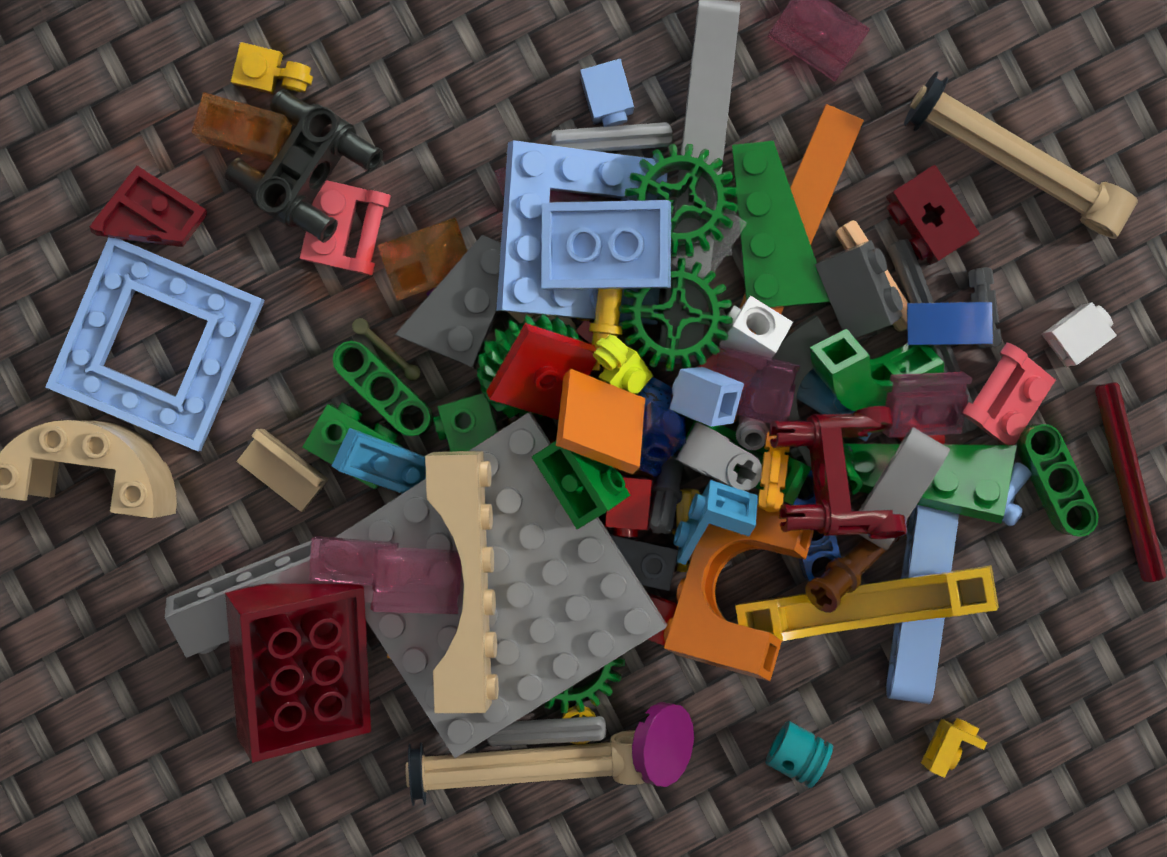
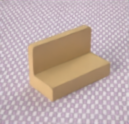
M256 429L251 435L254 440L236 462L300 512H304L329 479L268 431Z

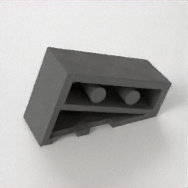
M481 235L395 335L475 369L479 359L478 355L481 354L484 348V341L487 340L499 312L496 309L501 243Z

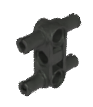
M282 89L273 97L270 110L295 125V129L265 174L251 167L241 158H237L229 164L225 173V179L250 194L255 206L286 226L295 227L298 225L324 243L334 235L338 221L333 217H329L311 205V203L342 156L361 166L368 173H371L379 166L383 158V150L356 135L353 125L337 116L329 108L319 104L308 105L291 95L287 90ZM332 124L331 131L326 136L321 137L322 130L327 125ZM286 193L284 203L276 207L277 199Z

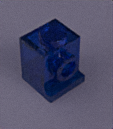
M650 402L644 409L639 469L657 477L661 473V466L686 443L685 417Z

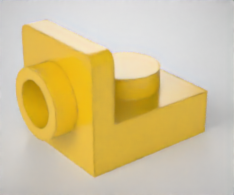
M956 718L954 724L941 719L921 764L929 771L945 778L948 770H953L961 758L962 747H960L962 740L983 750L987 742L977 735L978 727L959 718Z

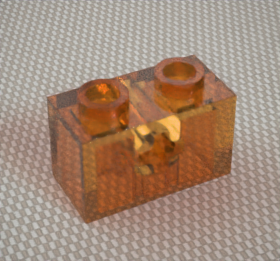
M203 92L192 133L202 143L273 162L289 138L292 125L283 114Z

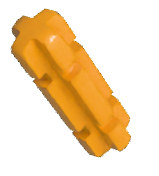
M769 432L766 434L764 447L768 452H764L760 479V486L764 487V489L759 490L757 504L760 509L766 512L779 511L780 506L784 503V493L781 492V489L784 490L786 486L789 455H785V452H789L790 447L773 448L770 440L776 439L777 436H769Z

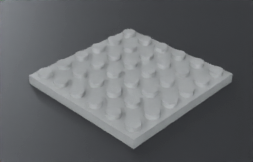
M531 412L470 450L483 451L484 461H490L491 486L485 487V504L492 505L493 525L492 530H486L487 547H493L494 571L493 573H488V589H494L496 609L494 615H489L490 632H496L497 655L496 658H491V674L498 675L499 690L498 699L492 700V704L486 713H434L433 670L445 656L457 632L463 609L464 580L461 559L453 536L441 515L427 500L426 479L319 547L322 548L324 556L342 584H362L364 587L365 618L454 758L462 755L667 627V623L599 517L577 530L531 457L551 444Z

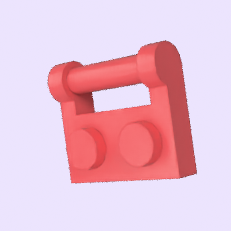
M326 180L313 200L312 205L329 217L336 219L338 226L334 235L324 243L306 231L300 259L372 276L375 263L371 261L383 210L388 208L391 195ZM357 202L368 204L356 257L350 258L346 257L345 254Z
M1006 343L1000 352L1001 360L973 404L968 402L962 414L1000 444L1015 445L1056 379L1032 361L1022 349L1011 343Z

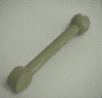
M358 318L353 322V331L359 335H365L405 371L404 374L407 379L414 381L419 378L420 368L407 363L371 331L369 323L365 319Z

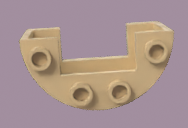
M77 420L44 423L23 432L0 452L1 498L26 501L28 495L48 498L55 497L59 462L116 470L111 513L156 518L176 514L177 505L175 484L167 463L162 460L157 451L152 447L153 445L146 438L127 427L115 423Z

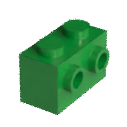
M483 393L437 406L440 415L433 417L440 441L447 439L451 452L470 451L499 432L491 403L484 397Z
M341 401L339 407L327 404L302 448L333 464L349 428L402 448L403 445L395 441L399 434L378 422L374 428L360 421L363 413ZM354 477L373 489L380 487L374 483Z
M556 441L531 456L577 530L631 496L625 487L622 475L616 469L556 446Z

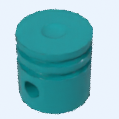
M788 720L776 735L765 763L790 778L795 777L799 783L805 781V786L812 788L828 765L833 752V744L828 741L824 743V740L819 736L815 738L813 733Z

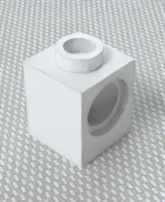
M750 296L741 309L734 305L727 316L733 318L732 324H722L721 327L727 330L726 333L729 336L726 341H721L719 345L762 371L777 352L793 322Z
M1093 302L1080 305L1042 333V336L1065 367L1078 365L1117 335L1111 328L1113 321L1110 315L1101 306L1095 307Z

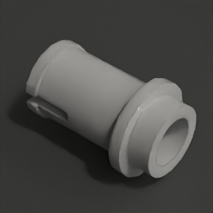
M754 402L741 404L736 412V419L738 421L736 439L742 447L748 450H757L763 447L766 434L769 432V428L763 422L762 409L759 405L754 408Z

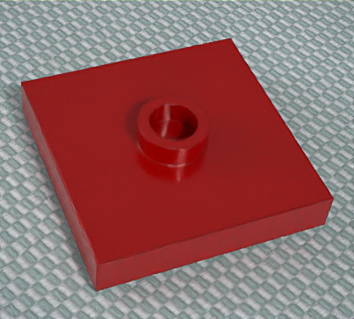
M525 323L486 391L490 400L559 420L564 375L570 369L589 376L597 362L593 357V353L597 349L595 345Z

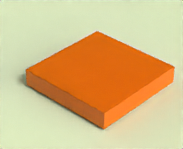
M570 369L563 378L556 446L633 474L640 468L645 398Z

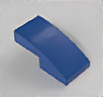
M992 302L907 303L908 345L993 344Z

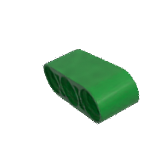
M355 341L344 342L336 348L333 354V365L336 371L399 432L407 436H419L430 429L433 423V413L428 404L370 348ZM358 349L364 356V364L358 371L350 372L344 365V357L350 350ZM387 377L394 385V392L388 400L380 401L374 395L373 387L377 380ZM410 406L419 407L424 414L422 425L414 430L407 428L403 423V413Z
M1032 424L1026 426L1015 444L1017 445L1016 449L1023 464L1032 473L1030 479L1052 525L1062 534L1078 537L1089 535L1098 525L1097 509L1061 434L1051 425ZM1038 431L1043 433L1047 441L1046 448L1040 454L1034 452L1031 447V438ZM1055 469H1059L1064 476V484L1057 491H1054L1049 485V476ZM1076 506L1081 511L1082 518L1079 525L1071 528L1067 523V513L1072 507Z

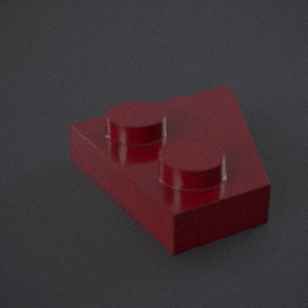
M136 165L89 227L91 233L96 236L184 247L207 216L206 209Z

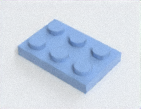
M669 200L542 203L541 288H671V202Z

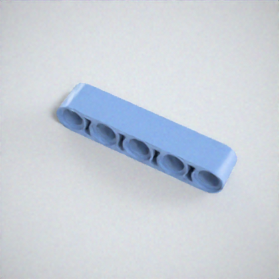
M916 505L910 514L901 579L950 572L952 570L959 514ZM945 617L895 623L886 683L887 698L924 704L931 703L936 683Z

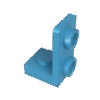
M710 480L702 495L695 494L690 505L687 522L681 521L676 529L673 544L679 546L677 562L686 565L708 524L750 536L756 526L758 495Z

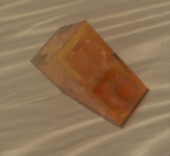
M456 217L378 245L397 301L437 287L467 253Z

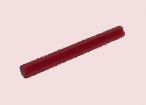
M1117 382L1102 384L1096 387L1095 392L1141 579L1144 582L1160 581L1166 577V571L1120 385Z

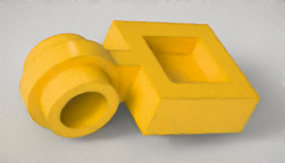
M240 42L231 83L236 86L274 95L277 79H281V86L283 88L305 93L307 86L312 85L313 76L310 75L311 67L297 62L287 61L286 68H280L283 57L280 51Z

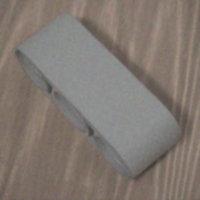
M912 427L859 511L892 510L893 514L904 515L907 521L944 463L950 449ZM859 534L884 550H887L895 539H870L868 534Z

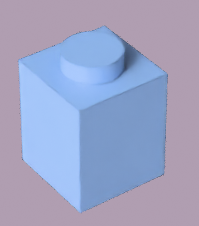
M621 59L581 69L580 79L593 125L603 123V126L607 127L627 122V116L633 114L634 105Z
M705 367L680 369L679 375L672 387L673 398L670 410L710 427L732 424L735 420L744 383Z

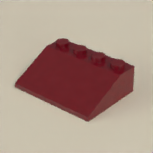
M266 583L225 592L237 738L252 763L371 732L365 598L362 584Z

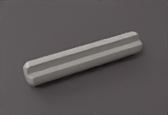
M666 122L565 129L552 132L551 145L598 152L669 147L672 144L673 134L671 126Z
M601 716L515 721L487 738V742L491 746L600 741L606 737L605 719Z

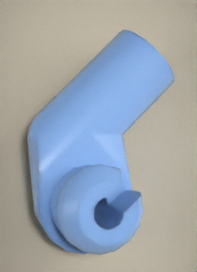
M1018 462L1013 465L1005 514L1002 520L1008 526L1015 525L1022 516V508L1013 502L1018 491L1032 476L1031 471L1025 465Z

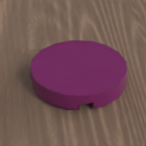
M659 702L645 712L650 715L645 723L639 722L635 730L632 743V760L636 772L642 774L641 779L645 783L667 787L680 778L689 763L694 743V731L690 715L681 705Z

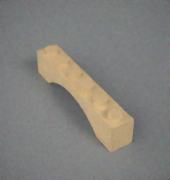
M483 451L432 452L425 456L427 500L441 515L453 536L461 559L464 580L463 609L457 632L445 656L433 670L434 713H486L492 704V700L498 699L499 690L498 675L491 674V658H496L497 635L496 632H490L489 615H494L496 609L494 589H488V573H493L494 550L493 547H487L486 530H492L493 525L492 505L485 504V487L491 486L490 461H484Z

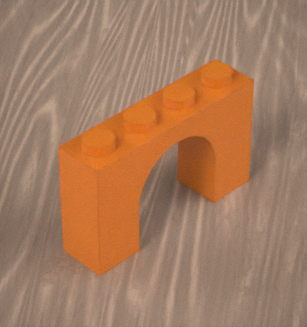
M758 504L756 526L750 536L708 524L689 558L690 564L686 578L681 579L676 593L678 604L674 617L669 619L664 631V640L666 641L664 649L684 658L771 681L782 640L769 632L727 621L720 613L716 603L715 589L717 579L728 561L748 550H768L806 560L814 530L783 532L780 523L786 522V519H779V511L766 512L760 509Z

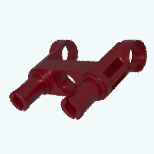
M867 407L859 409L853 414H814L808 417L806 421L771 422L769 436H777L776 439L770 440L773 448L807 446L810 450L816 504H782L779 510V519H786V522L780 523L783 532L817 530L824 536L868 534L870 539H891L907 534L906 518L904 515L893 514L892 510H851L842 438L868 437V433L891 428L893 421L889 407Z

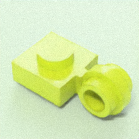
M609 334L606 339L600 338L595 344L597 350L593 353V357L605 367L604 371L599 375L601 381L638 395L653 377V374L639 354L627 347L614 335Z

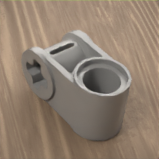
M698 422L693 426L676 458L677 461L707 477L743 491L756 487L761 479L762 465L758 458L731 443L727 437ZM735 465H737L738 467H740L738 473H736L735 471H733Z

